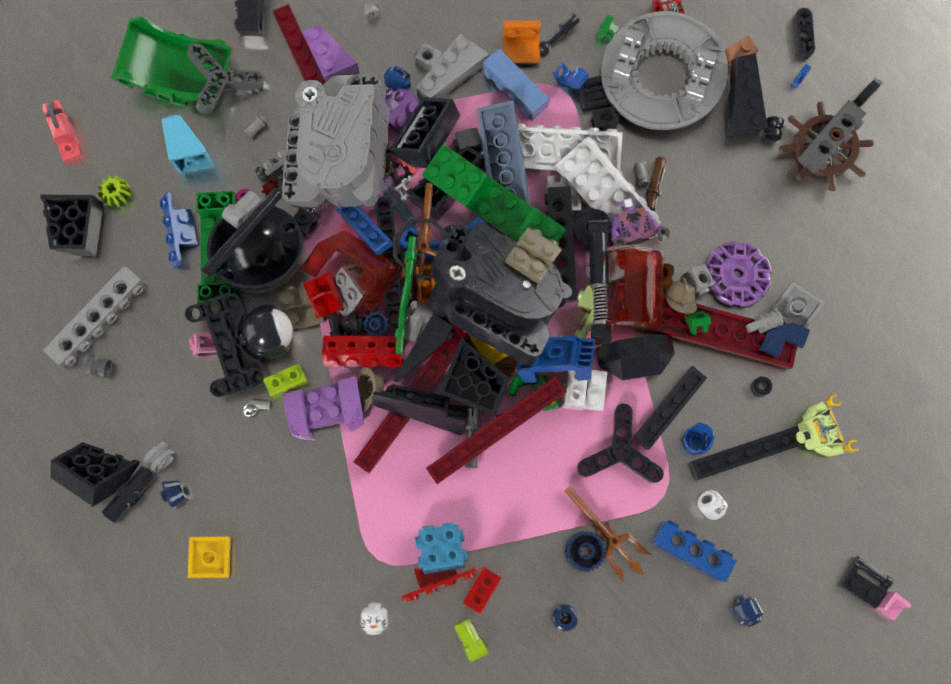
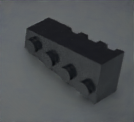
M265 0L235 1L237 19L234 21V26L241 36H263L264 13L261 11V8H264Z
M466 146L457 153L480 170L484 167L482 155L469 146ZM425 178L419 181V184L413 189L410 188L406 191L409 201L421 210L424 208L426 183H431ZM433 185L431 217L439 221L454 203L455 199L435 185Z

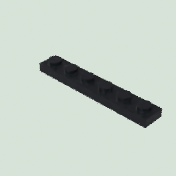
M798 426L691 461L690 465L696 481L804 445L805 443H799L796 438V434L800 432Z

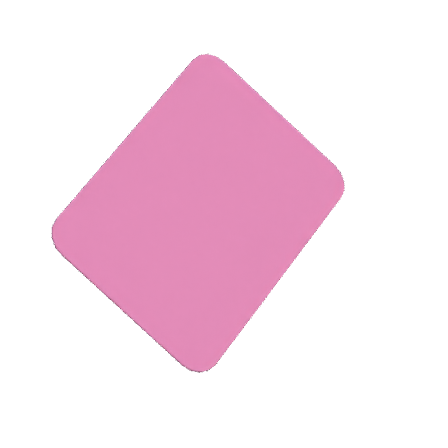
M547 83L535 84L549 98V105L533 120L524 116L520 111V107L515 103L518 124H525V127L543 125L544 128L561 126L562 129L569 130L570 127L581 128L577 109L571 97L556 86ZM499 90L453 100L461 116L445 140L444 145L458 153L459 150L455 151L453 139H456L455 132L477 127L478 133H480L477 108L510 101L508 95L504 91L501 92ZM388 125V146L386 149L392 146L399 135L390 125ZM388 153L392 160L395 161V155ZM484 162V167L481 169L483 172H484V169H486L485 162ZM399 163L397 169L392 170L396 179L406 175L401 163ZM421 168L417 174L411 175L412 180L405 186L408 189H413L417 186L419 181L424 178L421 175L426 168ZM525 169L531 206L545 214V212H549V207L545 205L544 193H548L546 191L547 177L554 176L555 182H560L561 175L558 171ZM391 176L383 179L384 182L378 191V198L384 196L392 201L397 234L411 219H422L423 210L411 203L408 198L407 201L401 202V196L398 193H394L393 190L402 182L395 185ZM404 188L401 189L402 193L405 195L406 190ZM581 199V210L588 208ZM325 200L318 207H301L316 216L319 223L318 228L309 240L303 237L311 280L317 279L326 273H332L334 278L342 266L359 263L375 287L380 290L375 303L377 307L373 312L385 313L386 317L380 255L377 256L340 217L336 211L339 206ZM455 200L439 221H435L443 229L449 225L466 227L478 215ZM363 204L358 206L377 225L375 205L372 207H366ZM383 205L380 207L381 210H387L389 208L388 205ZM557 206L556 211H562V206ZM482 219L489 227L496 230V232L504 235L505 237H508L502 232H500L498 229L493 227L491 224L486 222L484 219ZM414 222L410 227L420 230L422 229V222ZM384 223L382 225L383 228H389L391 226L390 223ZM430 223L429 230L433 231L430 239L436 242L446 240L447 237ZM403 233L397 238L398 254L401 252H406L404 250H401L399 244ZM608 236V255H609V254L613 253V249H612L610 237ZM573 237L576 295L578 296L581 289L585 290L587 285L590 286V281L585 273L590 263L589 252H586L584 245ZM559 241L560 248H565L566 244L563 241ZM418 256L414 262V270H416V267H419L420 257ZM389 258L385 261V263L387 265H391L394 263L395 260ZM425 259L424 266L430 265L433 262ZM564 260L556 262L558 268H564L567 265ZM391 276L387 279V282L394 283L397 278ZM561 278L562 282L568 284L566 279ZM614 284L606 287L608 289L606 290V295L608 296L606 297L608 299L606 306L608 307ZM393 294L389 297V301L394 302L399 297ZM579 300L566 303L563 307L557 309L547 325L549 337H560L561 335L574 336L577 329L582 330L584 324L581 322L586 312H589L577 306ZM361 307L355 310L352 315L358 314V317L368 316L371 312H367ZM340 311L337 312L338 314H340V321H341V322L347 320V319H344V317L342 316V314L340 313ZM393 313L390 318L398 320L399 313ZM325 316L326 322L320 323L322 337L330 336L331 329L328 316ZM608 320V324L611 325L612 342L635 337L633 326ZM389 324L387 333H383L382 336H395V331L398 327H393ZM591 330L586 337L588 339H591ZM365 331L364 333L357 334V335H352V336H372V335H367V331ZM405 339L402 365L416 342ZM595 345L592 370L607 372L603 411L563 408V396L559 398L562 407L540 411L478 455V468H465L464 465L438 485L426 470V467L467 439L465 427L468 426V410L461 435L410 419L370 474L356 465L354 460L389 415L390 411L370 405L363 412L364 424L353 432L345 425V422L339 423L360 532L367 550L377 560L389 565H412L418 563V557L421 556V549H417L415 537L419 536L418 530H422V527L434 525V528L442 527V524L454 522V525L458 524L459 530L463 529L465 542H461L462 550L466 549V552L593 524L564 492L569 486L601 522L639 514L655 507L665 496L670 481L669 465L662 438L660 436L649 450H646L633 438L654 412L646 377L622 381L605 369L599 367L596 347L601 345ZM432 355L400 382L393 380L401 367L370 369L374 373L384 375V391L387 386L392 384L409 388ZM515 361L514 376L519 375L517 373L519 363L518 361ZM328 366L332 384L338 383V380L355 376L358 380L359 373L363 369ZM449 368L430 393L443 395L439 392ZM567 371L539 372L538 377L547 375L549 380L556 376L561 383L564 382L566 384ZM505 374L509 381L496 414L507 411L533 392L531 385L534 383L519 387L516 396H512L507 391L514 376ZM450 398V405L467 406L468 408L472 409L475 408L456 399ZM620 404H628L633 411L631 447L662 468L664 476L661 481L650 483L620 462L590 477H582L577 473V465L581 460L612 446L614 410ZM622 408L621 411H618V414L622 415V420H617V423L628 424V421L624 422V417L628 412L625 411V408ZM480 410L479 426L483 428L493 421L496 415ZM625 427L617 429L618 436L622 438L627 436L628 432ZM616 440V443L620 442V448L616 450V453H619L620 457H622L626 453L623 450V443L627 444V440ZM602 454L598 457V462L601 465H607L609 458ZM635 457L632 460V464L635 468H641L643 461L641 458ZM594 458L591 459L593 463L590 465L583 463L582 472L586 471L588 474L589 469L594 466L596 470L599 469L595 465ZM647 463L646 468L641 472L645 473V471L651 473L652 479L658 478V471L656 469L654 471L649 470L648 467L650 465Z

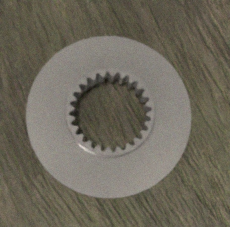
M671 11L652 12L629 21L628 24L616 33L608 44L601 66L602 85L612 106L629 121L655 130H672L686 127L706 116L720 100L728 75L726 54L717 35L700 20L683 13ZM663 49H665L666 53L673 51V55L679 53L680 59L685 58L684 63H688L690 79L688 84H685L684 90H679L678 95L673 92L672 97L668 94L664 97L661 94L654 96V92L648 94L647 88L642 89L643 84L639 83L637 69L640 66V62H643L644 57H649V53L655 54L656 50L662 53Z

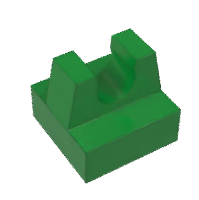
M607 14L595 35L597 38L602 39L604 36L613 38L619 28L612 22L614 17Z
M704 311L685 315L690 333L693 335L697 334L698 326H701L703 332H708L711 317Z

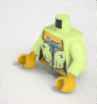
M837 394L830 395L825 402L821 401L810 406L803 416V421L798 424L800 432L796 434L798 442L805 443L808 450H815L817 453L827 457L844 454V451L855 453L860 449H852L850 447V444L857 443V440H851L842 446L844 440L831 408L827 409L828 406L834 407L841 404L842 401L836 404L832 402V398L837 396Z

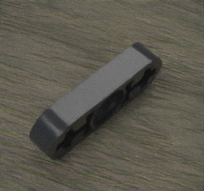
M800 8L794 16L796 53L799 58L806 60L815 52L813 15L808 8ZM806 30L809 33V36L803 37L800 34V31ZM805 43H807L806 50H809L808 53H806L805 50H802L805 46Z

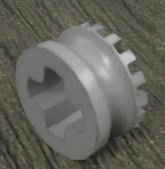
M373 2L363 7L366 19L372 20L380 16L381 12L378 9L377 3Z

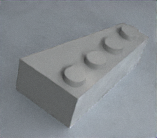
M459 34L416 87L417 97L419 99L446 97L450 94L451 90L456 87L458 88L463 84V81L470 76H474L483 67V62L489 57V53L462 34Z

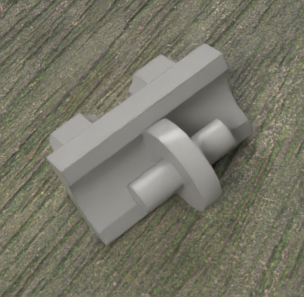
M285 148L278 152L277 155L281 160L276 164L272 159H268L263 163L266 170L265 173L272 182L278 178L281 181L283 180Z

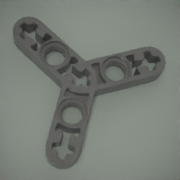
M193 43L189 45L188 58L208 80L196 104L198 111L201 113L209 114L213 111L224 89L258 90L263 87L265 77L261 72L223 69L201 44ZM203 64H211L212 68H206ZM239 77L242 79V82H236L233 78ZM218 78H221L219 84L216 83V80ZM208 89H214L217 93L211 94L208 92ZM206 99H208V100H209V103L206 104V105H203V104L206 102Z

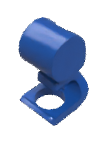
M563 61L553 72L556 82L562 87L570 85L572 88L580 89L589 78V74L583 68L576 67L572 72L568 70ZM562 67V68H563V73H562V75L559 77V76H558V71H559V69Z

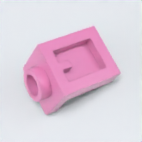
M197 332L189 339V349L193 351V356H197L199 353L216 352L210 332Z

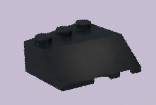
M40 195L44 205L43 215L46 217L47 222L46 232L49 249L77 256H96L104 203L94 195Z
M82 442L51 459L50 478L94 507L115 494L116 490L124 482L129 481L139 466L140 461L135 459L129 461L123 459V455L117 453L111 455L105 453L102 448Z

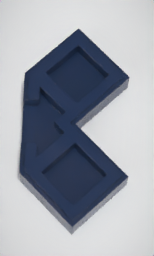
M794 322L766 332L759 350L779 357L785 341L803 348L810 330Z

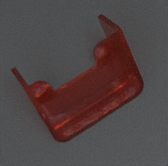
M341 231L320 241L300 269L316 278L327 260L337 251L363 269L358 278V283L366 293L355 308L369 315L397 277V265L382 254L377 256L366 243L348 231Z
M638 245L607 247V251L617 253L615 258L616 264L620 269L624 270V308H619L615 313V321L606 322V326L659 328L662 325L663 319L662 253L659 250Z

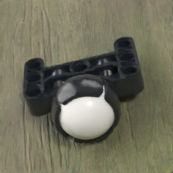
M229 293L191 305L185 310V317L189 322L195 323L204 320L207 322L225 376L210 384V392L215 397L229 395L263 383V379L268 377L263 358H276L284 355L289 350V343L293 336L292 323L288 316L278 310L273 304L258 306L248 313L243 297L238 293ZM232 296L237 299L235 307L229 304V299ZM214 302L219 308L216 313L211 310V304ZM195 308L200 312L198 319H195L192 315V311ZM225 339L231 343L229 350L223 347ZM255 371L261 373L262 378L260 381L254 379L253 374ZM236 377L242 378L243 385L241 387L236 385ZM218 383H222L224 385V392H219L217 390Z

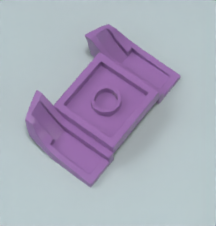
M356 376L338 380V383L307 391L300 389L283 394L286 420L292 435L298 439L315 440L312 432L313 429L345 422V425L351 432L364 424Z

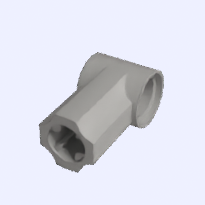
M248 191L235 205H228L224 209L222 217L238 229L262 201L253 191Z
M412 301L407 312L406 330L407 339L416 342L422 333L425 323H428L433 312L428 305Z

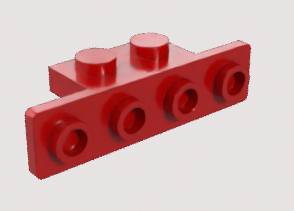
M418 567L413 570L420 589L400 597L402 600L406 599L407 602L419 598L418 594L426 592V595L438 591L437 587L444 584L446 588L457 584L456 579L463 577L464 580L475 577L474 572L478 571V569L475 567L460 574L457 573L456 569L424 574L423 569Z

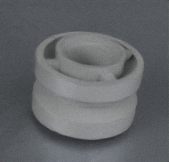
M160 442L147 452L143 461L147 465L152 464L151 469L154 472H158L172 462L176 453L172 449L167 450L169 446L166 442Z

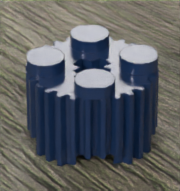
M581 531L569 537L570 540H567L568 544H565L564 555L568 559L567 562L571 563L570 566H574V569L582 572L594 571V569H598V566H602L601 563H604L603 559L606 558L604 556L606 548H604V540L600 539L601 536L597 537V533ZM582 547H583V548L588 547V548L590 549V550L588 551V552L590 553L588 556H587V555H583V556H582V554H581V552H582V551H581V548H582Z

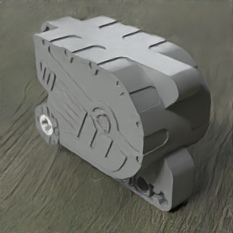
M374 74L336 75L331 77L324 85L315 80L302 82L295 92L296 101L300 107L288 120L282 185L283 199L292 207H318L325 200L339 207H355L362 204L366 207L374 206L378 200V191L384 182L387 159L386 147L388 146L387 133L390 109L385 103V85L379 76Z

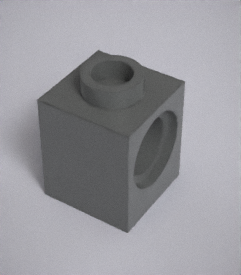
M477 127L455 132L456 139H453L455 151L459 150L460 152L466 146H469L476 152H481L482 144Z

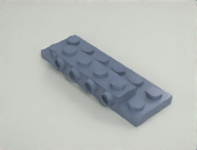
M511 100L477 108L480 127L479 137L483 146L481 155L486 165L484 173L531 205L514 101Z

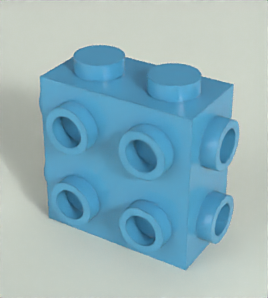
M454 522L442 524V527L434 528V525L422 527V530H418L419 536L415 537L416 547L421 549L418 564L419 569H423L424 574L464 568V562L468 561L466 549L462 550L461 542H465L463 529L459 530L458 524L454 525Z

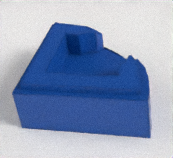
M808 64L803 66L791 83L793 87L798 88L810 71L811 66Z

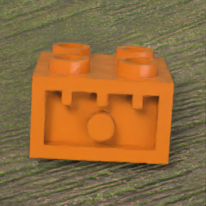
M540 20L504 21V53L516 65L540 64Z

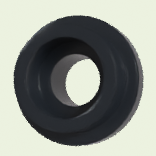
M761 376L754 380L753 390L756 394L765 396L772 391L773 385L769 378ZM760 383H763L765 385L764 390L760 389Z

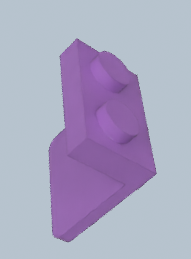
M392 88L386 89L385 103L390 109L389 125L395 132H401L419 104V101L408 90L398 89L393 91Z

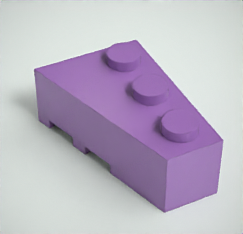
M320 25L302 31L325 82L336 75H357L360 73L358 63Z

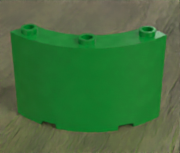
M143 16L130 18L111 79L130 89L136 87L144 90V95L182 106H187L188 103L197 104L198 97L208 80L188 58L189 45L193 43L201 44L218 64L226 70L233 49L221 39L202 40L191 38L185 34H176L161 28ZM203 64L206 68H212L211 64ZM218 78L216 80V83L219 84L221 78ZM208 89V92L211 94L217 93L214 89ZM206 99V102L203 105L208 104L209 100Z

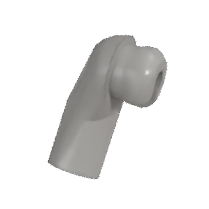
M252 399L245 405L243 414L246 417H251L260 409L270 410L271 400Z

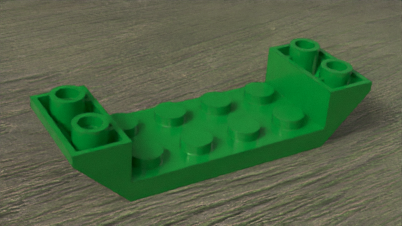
M235 191L196 193V211L200 215L201 269L209 261L207 243L212 229L222 218L224 209L230 204L235 205L237 203ZM201 271V284H197V303L229 293L239 294L240 290L218 280L215 273L208 278ZM232 296L229 301H237V299Z

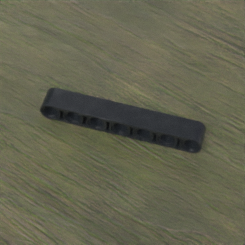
M383 196L378 198L375 204L377 226L393 242V237L396 235L394 209L390 198ZM383 205L389 206L387 210L380 209ZM384 223L391 224L389 228L382 227ZM393 246L380 254L386 317L389 319L388 323L391 326L398 327V320H392L390 317L393 313H399L402 294L399 290L401 286L399 263L396 260L391 265L385 263L389 258L394 259ZM391 276L397 278L394 283L387 282V279ZM393 294L399 297L394 302L389 301V297Z

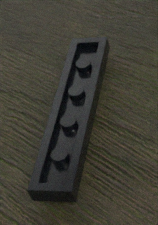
M693 365L689 367L633 438L646 450H649L707 377Z

